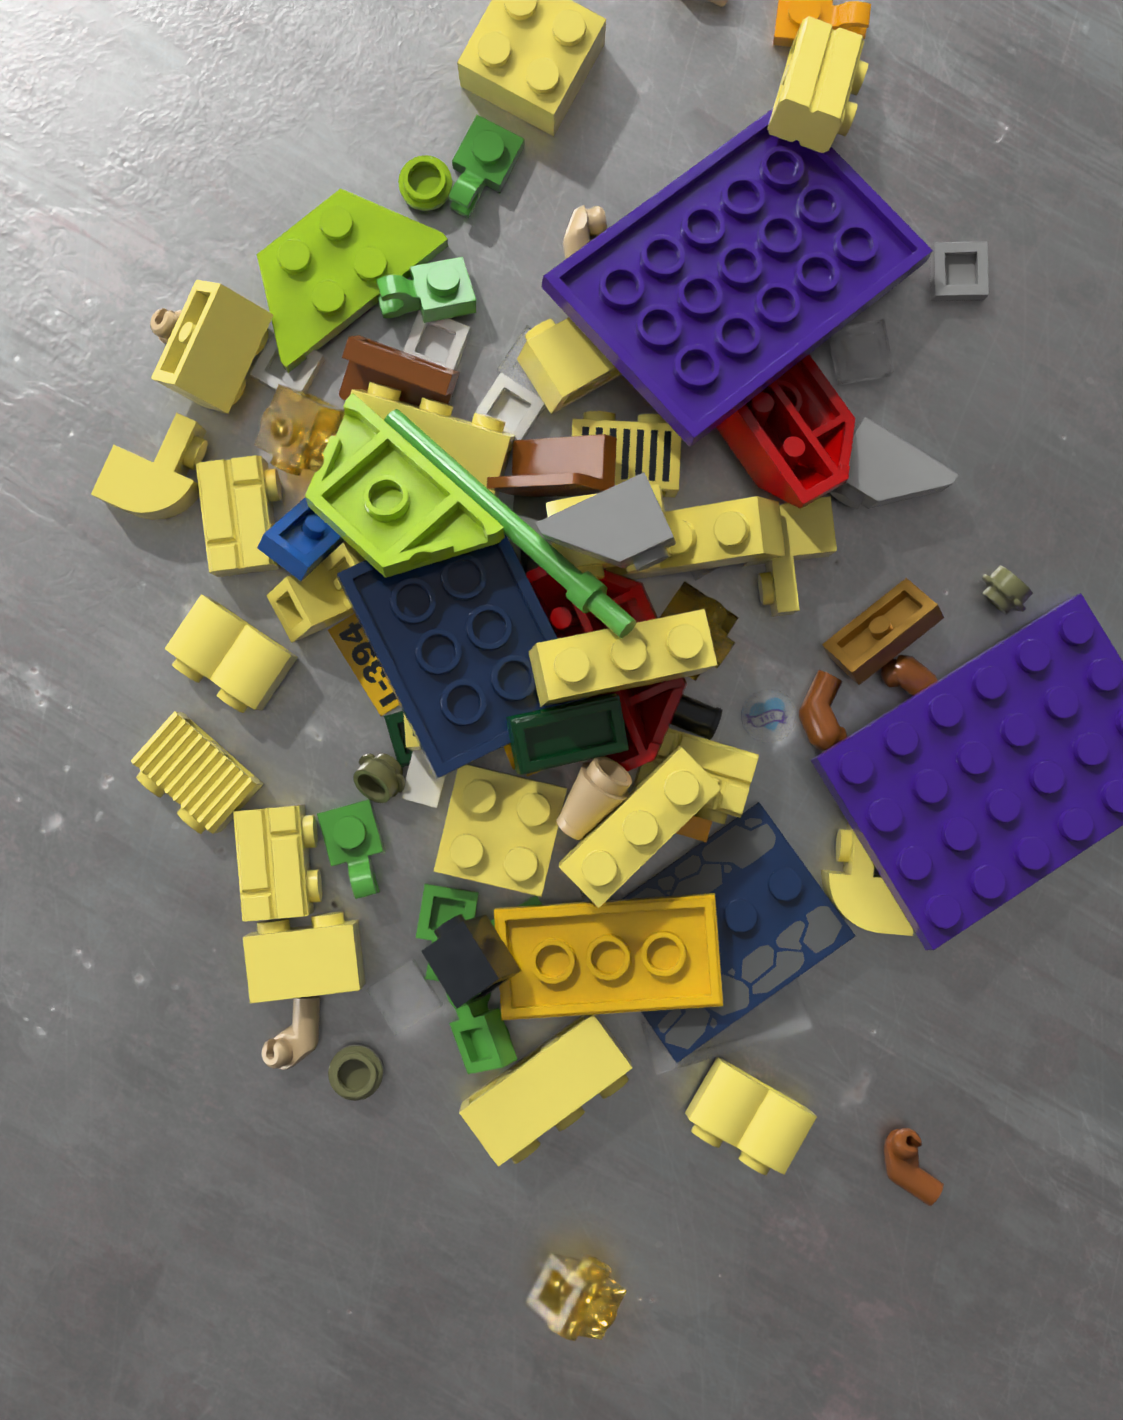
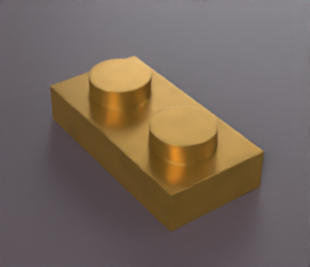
M905 578L822 645L828 656L850 678L860 685L943 620L944 616L937 603L910 580Z

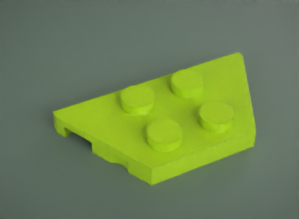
M340 188L257 254L269 312L273 314L272 325L284 369L288 373L305 361L307 359L306 356L313 350L317 351L378 303V296L381 295L377 279L387 275H401L408 279L410 277V266L428 263L448 247V238L438 230Z
M354 393L346 399L343 406L344 418L336 436H330L323 452V465L314 473L305 498L308 507L385 578L494 545L505 538L504 527Z

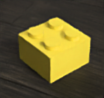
M491 0L457 62L460 86L554 137L605 45L606 19L572 0Z
M470 764L457 769L434 872L542 897L558 830L556 820L561 814L567 787Z

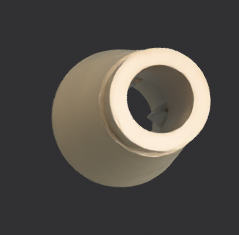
M605 756L594 758L592 762L583 763L561 810V814L556 820L559 828L571 838L583 840L589 832L628 799V788L632 784L629 773L620 764Z

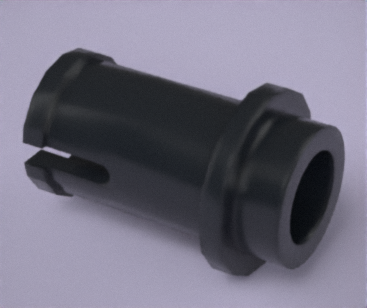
M683 694L671 725L711 740L717 730L723 710Z

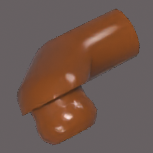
M899 655L897 659H892L881 668L882 680L888 687L901 686L912 696L938 681L934 673L913 656Z
M818 670L801 704L799 719L809 742L818 750L826 751L847 738L845 728L839 726L831 709V705L843 681L821 670Z
M910 1128L895 1129L889 1133L883 1146L887 1176L893 1183L926 1205L931 1206L939 1198L944 1184L920 1168L918 1147L922 1146V1141L919 1134Z

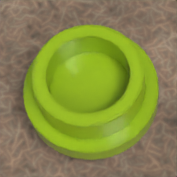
M428 155L417 156L409 160L401 169L398 179L399 190L405 202L421 211H431L441 207L448 200L453 185L451 173L446 164L440 159Z

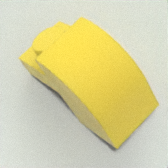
M176 412L154 462L113 444L91 495L116 508L144 519L161 520L181 514L200 497L198 483L186 476L189 469L196 470V464L202 462L205 456L208 441L204 437L207 431L197 421Z
M831 496L821 497L801 509L788 502L780 505L785 557L744 563V566L765 564L766 572L758 574V588L761 604L770 605L771 617L793 615L800 611L794 561L829 557L837 551Z
M343 542L302 581L293 575L287 576L266 595L291 643L323 630L354 613L337 578V573L366 559L347 542Z
M847 821L846 829H839L836 839V861L844 862L843 872L821 870L822 886L825 894L844 919L864 930L883 934L913 936V928L882 877L874 874L873 862Z

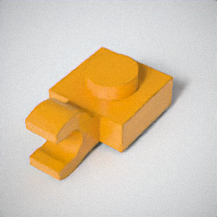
M778 0L773 45L791 47L803 19L809 16L832 24L833 30H837L840 27L862 35L863 39H865L866 29L869 27L871 4L851 1L840 5H832L833 0Z

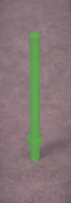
M395 409L386 416L384 421L497 520L504 527V534L567 590L566 598L583 613L591 611L620 638L628 635L633 630L636 620L606 594L607 587L591 572L582 573L400 410Z

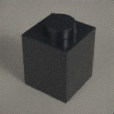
M462 914L451 918L434 931L438 939L421 951L456 1009L481 1000L521 971L487 915L465 920Z

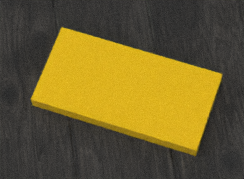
M715 893L607 900L599 908L590 901L494 909L495 930L521 970L499 986L502 1020L723 1006Z

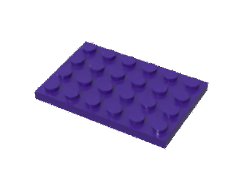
M773 109L543 275L541 288L689 447H692L927 262L933 252L912 228L832 147H830L829 151L820 153L801 146L798 140L790 142L770 135L767 128Z
M1081 593L1067 599L811 759L812 764L925 950L937 949L1123 826V661Z

